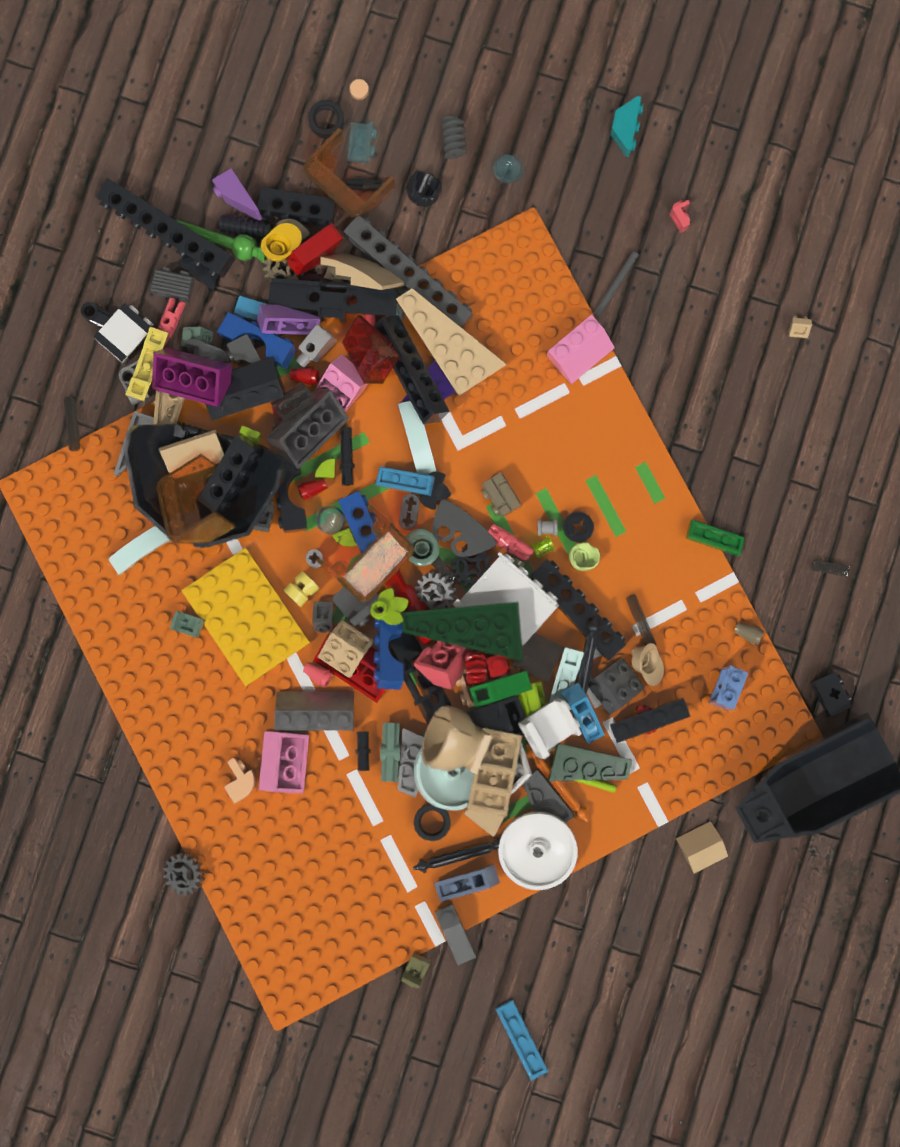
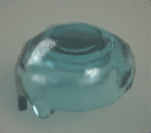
M505 154L497 158L493 167L495 177L501 183L506 184L518 181L523 174L521 162L512 155Z
M326 505L316 512L314 520L316 527L326 534H334L343 528L345 516L338 507Z

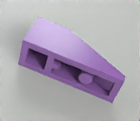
M232 168L212 179L215 185L213 190L218 198L222 197L226 204L259 221L262 220L258 208Z
M260 304L257 321L262 333L309 335L313 328L320 324V317L281 305Z

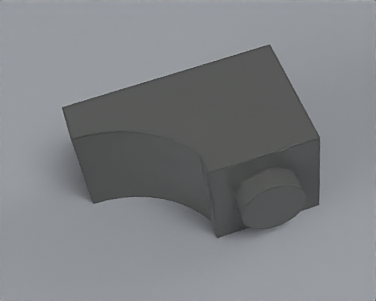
M247 334L227 344L229 350L226 352L231 362L235 360L237 365L241 363L251 364L261 360Z

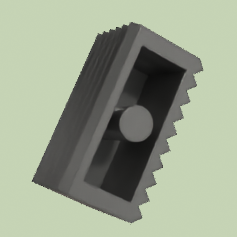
M161 267V270L155 269L151 285L153 295L190 302L195 282L190 273L180 271L178 274L166 267Z

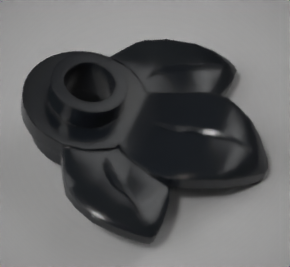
M438 471L429 474L435 477L431 496L419 494L421 503L432 510L436 509L437 500H444L451 496L449 489L442 483L446 475Z

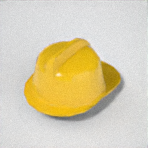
M290 223L276 226L261 241V250L267 257V260L275 262L285 260L301 244V231Z

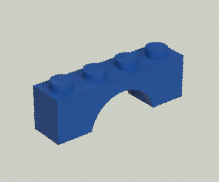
M228 312L217 331L221 338L229 342L246 334L249 339H257L264 342L266 345V357L273 356L276 365L285 370L297 352L293 345L294 342L286 337L281 339L277 337V334L262 333L258 323L254 321L249 323L238 313L233 315Z
M374 619V628H377V634L374 635V645H377V651L374 652V663H377V669L374 670V681H377V688L400 690L403 684V663L392 657L388 649V643L401 636L403 631L402 623L389 625L384 620Z

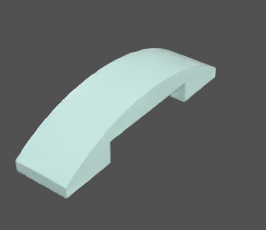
M411 401L398 404L416 472L425 475L436 472L425 427Z
M154 526L129 542L108 560L118 575H121L133 567L136 562L173 539L168 538Z
M568 647L564 648L549 703L554 699L565 701L561 692L574 685L584 652Z

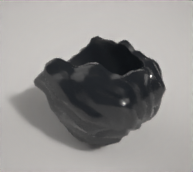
M419 170L415 171L410 176L406 185L408 198L417 206H431L438 200L443 183L428 173Z

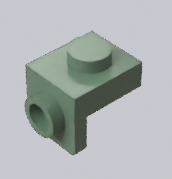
M183 327L181 346L186 348V342L189 339H198L211 345L213 332L203 327Z
M176 611L172 618L170 629L199 638L205 620Z

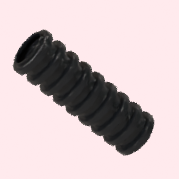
M222 215L219 220V229L221 232L225 230L227 233L231 231L232 233L237 232V234L243 233L245 235L249 234V236L255 235V237L260 236L264 238V236L272 231V223L268 222L267 224L266 221L261 223L259 220L255 222L254 219L249 221L248 218L243 220L241 217L237 219L235 216L231 218V216L225 217V215Z

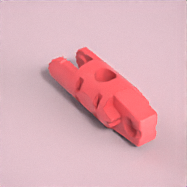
M171 297L157 328L168 333L165 346L169 338H172L186 306V303L181 301L175 312L172 313L176 300Z
M495 524L488 531L497 545L522 561L527 562L534 550L528 544Z

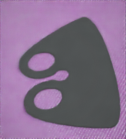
M442 500L434 517L432 532L437 540L445 542L450 540L456 531H460L461 535L456 537L451 543V549L458 557L472 556L489 550L496 545L491 534L468 513L449 501ZM441 526L449 528L450 533L447 537H440L438 535V529ZM459 541L467 543L468 548L465 552H458L455 546Z

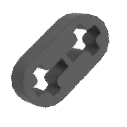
M414 494L406 495L402 501L399 524L406 531L412 530L417 522L420 504L419 498ZM413 498L416 505H413L412 510L408 511V504L405 502ZM407 514H411L410 520L413 521V524H409V527H406L405 523L402 522V520H406Z

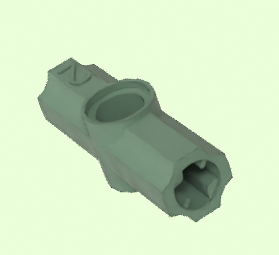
M383 723V739L380 750V761H382L381 781L398 782L400 723Z

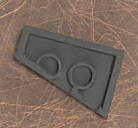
M538 769L523 783L534 812L553 814L565 823L575 816Z

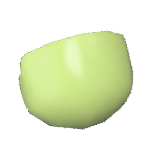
M588 542L577 543L570 549L569 553L571 565L579 571L592 570L599 564L601 558L599 549L591 546Z

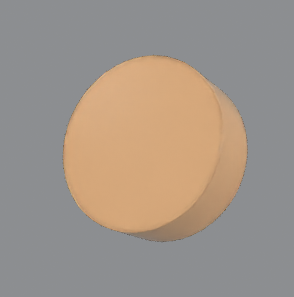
M358 79L351 83L350 93L352 97L357 100L367 97L369 88L364 80Z

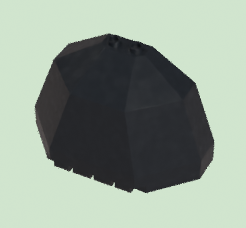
M178 424L134 425L127 431L124 446L134 507L168 538L174 539L177 543H190L197 548H208L249 536L284 481L287 462L265 446L257 444L262 448L259 453L260 457L252 464L248 477L241 482L239 492L230 500L231 504L225 512L214 513L197 499L219 463L171 479L159 451L161 447L198 436L200 428L186 425L184 430L182 425ZM203 429L201 434H204V433H207V432H210V431ZM221 434L219 442L224 454L235 437ZM240 455L239 462L242 463L243 458L242 455ZM232 471L229 473L230 479L233 478ZM222 487L220 488V494H221V495L223 494V489H222Z

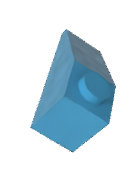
M579 683L562 691L561 693L569 704L573 717L580 724L579 729L586 742L589 744L604 736L605 734L588 696Z

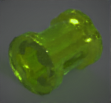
M549 536L539 543L531 544L537 559H540L542 555L550 551H555Z

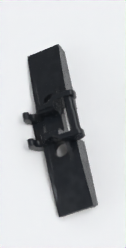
M272 278L270 280L268 304L281 305L296 310L318 311L320 321H326V317L339 318L340 322L346 323V314L395 316L398 289L379 290L351 285V281L348 283L320 279L317 282ZM324 288L347 291L346 293L324 292ZM318 293L320 295L319 300L311 302V294ZM356 296L357 302L354 305H349V301Z
M402 631L399 638L393 639L388 643V649L395 660L403 663V679L415 700L413 703L415 706L418 705L426 723L429 725L433 715L442 706L452 707L443 687L434 685L415 666L412 667L410 665L411 660H416L423 650L414 635L406 634ZM411 673L424 697H421L416 685L414 684L410 676ZM431 694L437 696L438 701L436 704L430 703L429 698H431Z

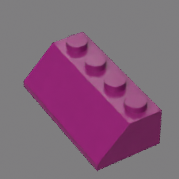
M164 348L153 354L152 389L218 407L231 384L232 364Z

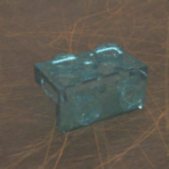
M369 121V124L351 123L347 157L349 162L370 164V159L375 154V146H372V141L377 136V128H374L373 121Z

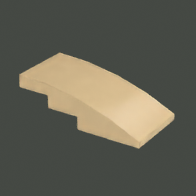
M345 253L321 257V265L336 267V275L351 277V285L379 290L404 286V281L392 272L364 258Z
M483 728L492 738L478 772L473 774L467 810L506 817L522 736Z

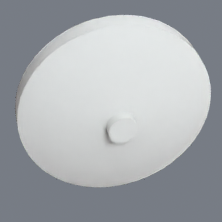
M530 812L515 818L503 831L499 842V859L506 875L516 884L532 890L549 889L562 883L573 871L577 860V843L570 827L559 817L546 812Z

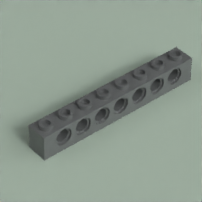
M358 215L343 231L344 237L371 261L404 281V286L401 287L406 291L413 288L461 328H464L472 319V309L467 304H461L452 291L449 290L447 292L443 288V284L436 278L433 280L423 266L418 267L414 263L415 260L409 254L404 255L400 251L401 248L395 242H389L386 239L387 236L380 229H374L369 219ZM368 233L372 237L369 240H364L362 236ZM378 246H384L386 250L384 252H378L376 251V248ZM398 258L400 262L394 265L390 263V260ZM407 270H412L414 275L407 277L404 273ZM422 282H425L429 285L426 289H420L418 287V285ZM438 294L441 295L443 299L439 302H436L432 299V297ZM449 307H455L457 309V312L454 314H449L447 312V309Z

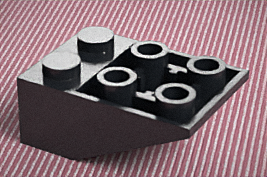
M518 695L466 712L474 725L482 729L486 728L520 736L524 735L518 724L525 719Z

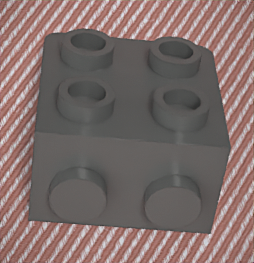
M358 575L336 593L332 600L356 628L357 626H364L369 621L368 617L371 615V606L374 602L378 601L379 595L363 576Z
M620 658L601 674L589 681L588 685L591 692L598 698L603 708L609 714L623 707L644 690V685L623 658Z

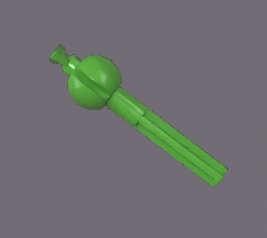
M176 220L209 242L232 249L233 255L239 260L248 261L253 257H257L262 263L266 260L261 246L258 247L254 238L249 235L242 234L232 238Z

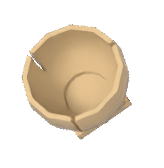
M442 706L433 715L424 736L422 745L424 764L433 769L452 771L465 766L469 771L477 773L492 736L481 727L474 725L467 713L458 708Z

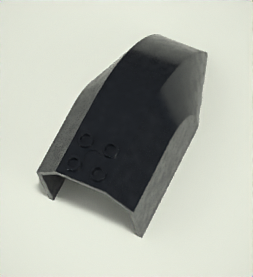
M867 712L784 756L744 797L735 809L754 843L805 835H817L900 794V770Z

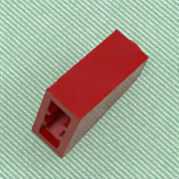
M330 224L294 249L286 262L296 275L299 276L320 265L322 256L333 255L343 237L334 225Z

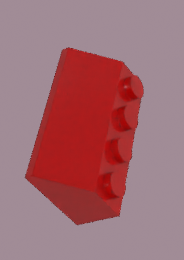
M336 624L326 636L313 661L330 670L335 676L378 703L386 689L377 688V681H374L373 678L374 670L377 669V663H374V652L377 651L373 647L369 648L350 678L318 657L331 632L338 625Z

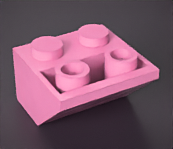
M341 355L330 363L316 389L331 390L344 412H346L362 394L371 378L345 356Z

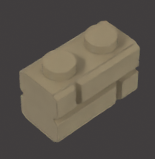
M502 472L487 480L481 486L483 489L480 491L486 500L490 499L493 504L491 506L495 516L500 515L501 519L522 505Z

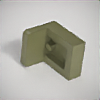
M413 952L401 981L411 987L419 988L431 960Z

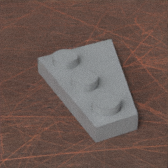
M403 729L398 790L416 798L419 790L414 779V763L423 745L424 737Z

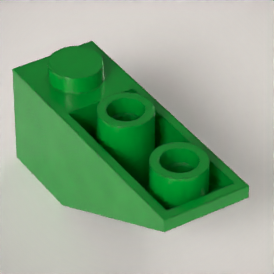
M527 671L470 687L475 707L532 690Z

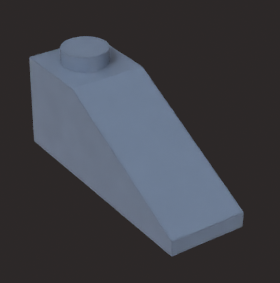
M492 864L435 882L434 884L439 900L442 902L489 889L499 884L500 881L495 866Z

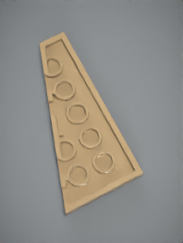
M413 288L396 298L458 395L466 392L507 365Z

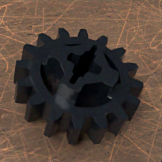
M487 551L475 554L477 555L475 558H468L466 556L452 559V562L456 563V565L451 566V569L456 570L453 577L459 576L458 583L464 581V587L468 583H471V586H473L491 567L492 564H488L491 557H485ZM482 560L485 564L484 572L480 569V563L482 562ZM460 562H462V564L464 565V571L462 573H460L459 570ZM467 563H476L475 568L477 569V571H474L473 569L469 571V566ZM469 575H476L478 577L477 579H467Z

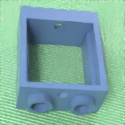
M732 666L722 667L708 703L724 710H734L748 673Z

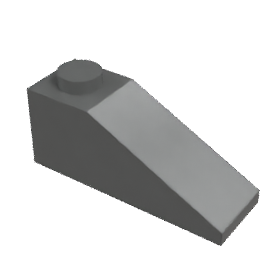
M453 902L436 909L435 915L457 964L460 965L476 958Z

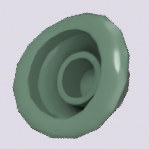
M421 528L412 530L407 534L404 540V551L410 562L418 566H427L437 559L440 547L434 534Z

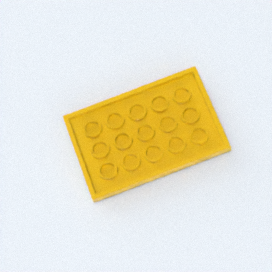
M246 548L181 590L199 618L205 620V627L245 686H248L310 644Z

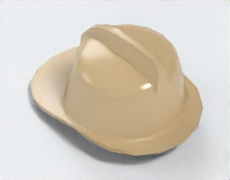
M649 643L646 646L633 648L631 650L633 668L642 673L647 684L651 686L658 685L663 678L664 665L656 646L653 643Z

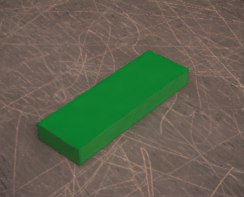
M693 519L689 523L686 536L688 540L736 556L741 555L745 538Z

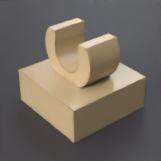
M794 315L789 328V336L808 338L812 320L806 316L802 319Z

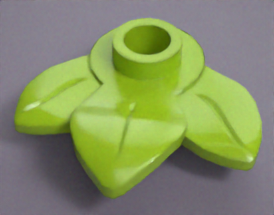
M392 588L386 589L379 594L378 601L373 603L370 612L377 620H384L389 625H397L404 621L400 613L405 611L409 601L402 597H394ZM379 609H384L382 613H378Z

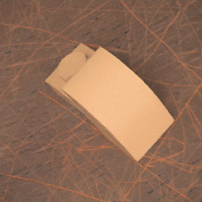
M237 758L227 762L237 779L224 787L234 804L250 795L256 784L254 771L250 770L245 773L244 770L247 769L241 759L237 760Z

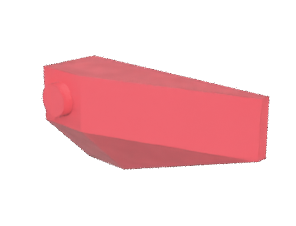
M437 641L431 648L427 647L422 651L414 662V666L434 685L451 690L465 668L466 653H471L473 649Z

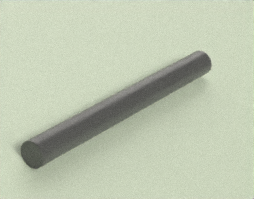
M632 251L594 311V316L598 318L601 316L639 256L638 253Z

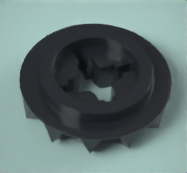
M583 512L571 513L564 521V534L570 541L584 542L593 533V521ZM583 521L581 527L584 531L579 530L574 534L575 527L573 524H579V522Z

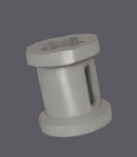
M537 519V535L553 534L557 536V519L553 521Z
M312 549L306 554V562L312 568H319L324 563V557L319 550ZM317 554V557L320 560H317L315 564H313V561L310 558L314 557V555Z

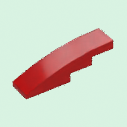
M393 568L382 578L387 589H393L394 597H402L409 601L404 612L428 610L425 602L418 600L413 586L406 585L400 568ZM418 636L424 645L432 641L431 639Z

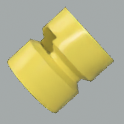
M301 571L295 577V582H290L283 590L302 607L308 601V596H313L320 588Z

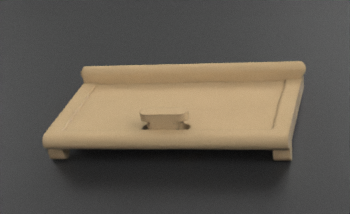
M216 430L159 448L171 479L220 463L224 452L216 435Z

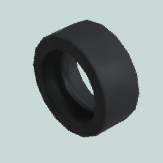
M321 100L311 107L308 117L312 132L323 139H331L338 136L344 127V115L341 107L330 100ZM331 110L337 115V123L333 128L321 129L316 124V115L320 111Z
M427 804L422 806L415 814V831L424 840H440L446 836L450 829V816L445 809ZM428 811L440 813L444 820L442 829L435 834L425 832L420 823L423 814Z

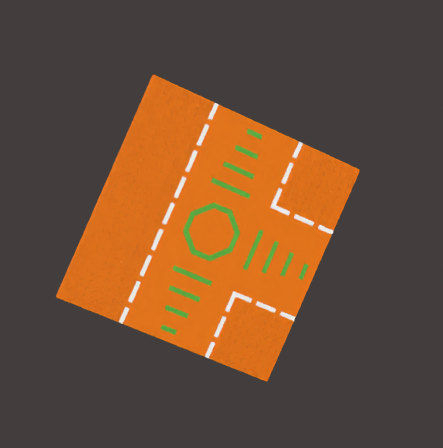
M530 208L418 266H423L433 280L435 278L438 279L447 292L449 290L452 291L461 304L465 303L472 309V319L463 329L507 364L461 395H458L456 392L444 401L450 412L440 422L424 424L436 471L446 475L442 483L451 493V496L444 500L464 510L487 531L495 524L532 547L534 550L527 562L524 561V568L529 573L527 575L528 578L547 559L549 562L553 560L560 568L558 571L561 575H567L573 583L571 585L574 589H580L585 594L587 603H593L598 608L600 617L602 619L606 617L611 622L613 631L615 633L619 631L626 639L624 641L626 646L609 661L595 648L589 681L601 674L620 658H623L644 685V690L612 714H609L603 708L601 702L588 686L586 695L605 735L589 744L586 742L583 734L579 736L572 734L560 742L632 760L628 779H597L617 785L615 793L577 781L562 780L580 802L581 808H588L587 817L589 821L576 820L573 817L566 822L572 830L577 843V860L571 872L572 874L776 765L784 756L822 734L724 553L721 550L686 539L689 523L692 519L705 524L707 522L614 351L609 352L573 384H570L547 357L548 351L590 315L594 318L595 316L537 210ZM409 270L404 275L411 277L414 275V272ZM425 282L418 285L420 289H426L429 286ZM401 286L395 287L398 289V297L407 292ZM437 294L432 299L439 302L443 297ZM357 298L349 301V305H354L357 302ZM397 301L396 315H399L428 369L435 358ZM449 307L447 309V312L449 314H454L457 312V309L455 307ZM346 314V323L340 322L339 318L326 317V321H320L319 325L338 341L317 363L311 360L305 367L319 369L320 382L330 363L343 355L371 378L362 394L345 412L349 420L341 427L352 428L353 463L355 464L353 469L354 485L342 486V473L340 469L341 435L339 429L300 467L301 475L293 479L289 486L288 496L291 503L306 511L308 531L284 533L283 529H280L278 518L282 517L281 510L277 509L276 499L279 498V491H277L271 500V503H274V515L269 532L252 530L249 536L208 548H197L190 543H177L173 539L136 562L133 567L121 575H118L108 559L129 542L155 526L134 507L127 468L119 476L113 475L133 412L0 480V489L185 854L191 853V858L198 857L197 863L202 862L200 869L205 870L201 874L205 878L204 881L200 882L276 1031L287 1027L408 962L413 952L421 955L447 941L435 915L436 909L453 902L462 926L466 931L540 891L527 889L513 882L504 872L500 863L499 852L495 849L490 853L434 869L428 868L426 873L414 870L413 867L417 865L421 858L428 861L432 857L485 842L493 843L495 837L500 839L503 831L511 821L523 814L534 812L524 785L522 784L510 796L507 816L504 817L494 837L466 816L464 812L467 808L460 810H446L451 821L450 829L446 836L437 841L424 840L415 831L414 817L422 806L430 803L423 798L419 791L415 798L399 791L398 782L381 781L382 761H380V750L383 739V723H400V755L402 730L406 729L424 737L428 727L418 705H414L413 702L415 700L404 679L400 690L386 689L378 703H376L334 674L326 687H319L303 672L308 662L322 667L313 659L329 632L320 633L313 629L314 602H333V596L358 575L363 576L378 595L387 589L382 578L393 568H400L406 585H412L416 594L419 591L415 587L420 585L417 581L423 575L429 574L432 571L435 574L442 572V577L448 575L447 580L454 582L451 587L457 589L453 592L457 597L452 600L453 602L457 599L461 600L472 588L471 583H468L466 587H464V581L458 583L459 576L453 577L456 570L451 569V566L456 565V563L452 562V559H458L457 555L452 552L451 543L456 537L461 535L460 531H456L454 536L448 541L438 540L440 547L439 555L430 565H415L405 555L404 540L412 530L421 528L433 534L434 517L442 500H437L436 509L432 510L421 503L420 495L417 493L375 485L380 466L417 472L400 410L398 409V404L401 403L407 393L375 333H373L372 326H370L372 334H367L364 315ZM375 315L376 323L381 319V317L387 316ZM285 334L279 337L281 339L286 337L293 341V345L297 350L286 370L277 366L286 391L285 397L215 420H211L205 403L185 398L178 421L181 424L184 422L186 425L190 424L192 427L196 426L204 430H216L220 437L221 434L233 437L240 435L241 427L245 426L260 432L262 435L260 445L279 455L266 437L314 392L318 385L310 386L290 379L291 369L304 368L296 359L302 354L299 346L308 335ZM266 345L255 349L261 360L267 358ZM235 360L228 363L232 364V370L248 365L244 363L237 365ZM155 401L136 410V412L154 417ZM335 459V479L323 478L327 489L309 501L307 499L303 501L297 486H300L303 482L322 479L315 478L317 468L324 461ZM501 472L522 504L520 508L502 519L500 515L495 516L491 509L493 504L490 499L486 500L480 491L483 489L481 486L484 482ZM358 491L361 496L365 494L369 503L366 506L369 513L373 512L377 523H374L376 530H381L385 539L382 541L384 548H389L392 558L389 559L390 564L372 572H369L358 546H342L332 536L350 528L338 500ZM414 494L419 498L420 504L417 522L412 530L406 531L399 524L402 501L406 495ZM413 498L405 502L408 504V511H411L412 506L416 505ZM357 509L353 513L355 518H361L364 515V511L361 509ZM574 512L587 514L594 524L591 537L584 542L597 547L601 558L599 564L589 571L575 569L569 560L570 549L577 542L570 541L564 534L563 524L567 516ZM407 514L406 520H402L406 527H409V524H413V521L410 520L411 514ZM537 519H541V521L557 519V536L553 534H541V536H538ZM583 521L579 522V524H573L575 527L574 534L579 530L584 531L581 527ZM368 526L363 527L361 530V534L364 536H368L372 532V529ZM441 526L438 529L440 537H447L450 533L449 528L446 526ZM459 541L455 547L458 552H462V548L464 547L467 550L468 545L464 541ZM377 544L369 546L370 553L375 554L379 551ZM497 544L491 549L486 550L485 557H491L488 564H493L500 557L498 555L499 552L503 555L507 553L510 557L514 556ZM244 548L253 557L310 642V644L248 686L243 684L204 624L199 638L170 629L172 618L176 611L199 618L181 590ZM312 549L319 550L324 557V563L319 568H312L306 562V554ZM315 554L314 557L310 558L313 561V564H315L317 560H320L317 557V554ZM472 555V556H467V557H468V558H475L477 555ZM482 560V562L480 563V569L484 572L485 564ZM462 562L459 563L460 573L464 571ZM467 563L469 566V571H471L472 569L474 571H477V569L475 568L476 563ZM301 571L320 588L313 596H308V601L302 607L283 590L290 582H295V577ZM469 575L467 579L478 578L476 575ZM549 576L547 579L551 586H555L558 583L555 576ZM562 590V599L569 600L571 593L568 590ZM333 602V627L343 620L374 641L377 628H374L375 618L372 615L368 617L369 621L364 626H357L355 628ZM581 604L574 605L575 613L582 614L584 607ZM557 608L522 646L523 661L507 658L511 673H508L507 676L527 671L530 684L542 682L548 704L564 648L568 647L583 652L586 637ZM593 618L587 620V625L592 622ZM738 622L757 626L764 630L759 645L755 643L752 645L734 633ZM602 632L600 635L601 641L608 643L610 635ZM415 636L422 650L427 647L431 648L437 643L436 640H432L424 645L418 636ZM373 642L371 647L377 650V645H374ZM649 643H653L656 646L664 665L663 678L658 685L651 686L647 684L642 673L633 668L631 652L633 648L646 646ZM483 652L485 655V659L496 656L494 654ZM414 659L410 662L412 667H414V662L416 661ZM487 666V667H486V674H487V675H486V678H487V679H486L485 683H486V682H489V681H493V680L499 679V677H495V678L490 679V676H489L490 673H489L488 666ZM726 666H732L748 673L734 710H724L708 703L721 669ZM579 671L577 673L574 685L577 684ZM411 673L410 676L414 684L416 685L421 697H424ZM465 673V674H463V677H464V680H465V683H466V686H467V690H468V693H469V696H470V699H471V702H472V701H473V698H472V694H471V691H470V687L476 686V685H474V684H468V683H467L466 673ZM455 684L451 690L443 688L452 707L458 708L465 713L495 703L491 702L468 708L467 704L463 705L460 694L463 693L461 686L457 687ZM277 691L354 692V731L274 730ZM431 694L429 701L431 704H436L438 698L435 694ZM684 698L691 717L658 728L655 733H644L616 743L610 724L637 715L634 711L638 705L643 707L645 704L654 709L668 702ZM264 731L309 735L304 793L259 790ZM356 732H369V749H371V753H369L370 771H357L358 758L355 753V749H357ZM522 735L521 742L527 755L525 745L529 744L525 735ZM555 749L549 751L550 755L545 758L546 761L550 764V766L552 764ZM529 757L527 761L531 773H534L538 768L534 764L533 758ZM233 758L243 761L247 768L244 770L245 773L253 770L256 776V784L251 794L235 804L224 788L237 779L227 763ZM428 811L423 814L420 823L425 832L435 834L442 829L444 820L437 811ZM494 864L500 881L499 884L489 889L440 902L435 882Z

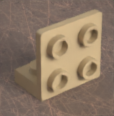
M341 620L331 632L318 657L350 678L374 641Z

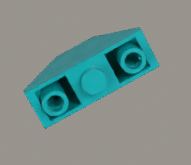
M637 96L615 111L610 134L623 154L628 157L630 152L635 150L636 139H633L634 133H638L640 122L637 121V117L642 114L643 104H640V96Z

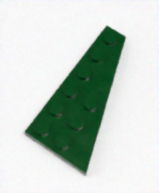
M519 602L401 613L404 620L402 622L403 633L523 661Z

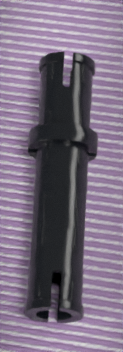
M343 427L340 428L342 486L354 485L353 469L355 468L353 463L352 428Z

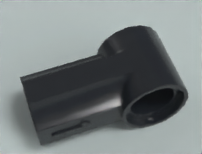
M86 302L81 306V314L84 319L101 328L113 316V314L97 307L91 302ZM89 309L95 310L92 316H86V312Z

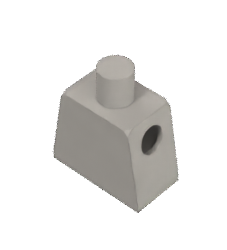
M317 324L299 346L302 354L296 361L304 368L311 360L317 363L338 340Z

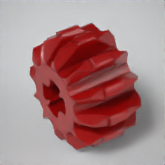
M473 651L465 655V671L468 684L480 685L485 683L487 679L485 655L483 652Z

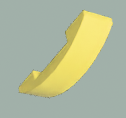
M153 327L149 328L141 355L126 392L127 396L145 401L152 383L153 354L164 349L168 337L167 332Z

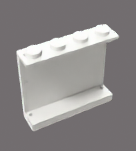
M499 552L498 555L500 557L461 600L457 599L453 605L457 608L519 602L523 646L559 607L556 602L558 598L550 591L546 594L542 590L543 585L536 579L532 581L527 577L529 573L522 566L517 568L513 564L515 560L507 553L503 555Z

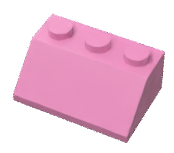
M590 315L548 351L547 357L570 384H573L615 347L604 328Z
M264 731L259 790L304 793L309 735Z

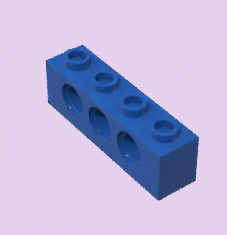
M358 491L338 500L369 572L390 564L391 552L388 547L384 548L382 541L385 539L381 530H376L374 523H377L373 512L369 513L366 506L369 503L365 494L361 496ZM357 509L363 510V517L355 518L353 516L354 511ZM363 527H370L372 529L371 534L368 536L362 535L361 530ZM372 544L379 546V551L375 554L369 552V546Z

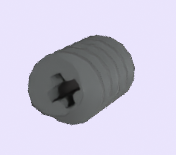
M456 116L442 118L444 158L457 159L467 153L466 149H462L467 146L466 142H461L466 139V135L460 134L465 132V128L460 127L465 124V121L459 120Z

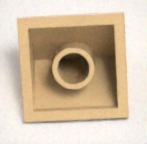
M711 821L676 838L693 874L728 857L724 842Z

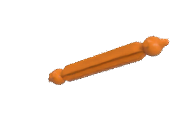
M529 744L525 745L527 759L529 757L533 758L536 767L548 780L550 764L546 759L536 757ZM562 780L549 782L568 807L576 812L574 817L576 820L589 821L587 817L588 808H581L580 802Z

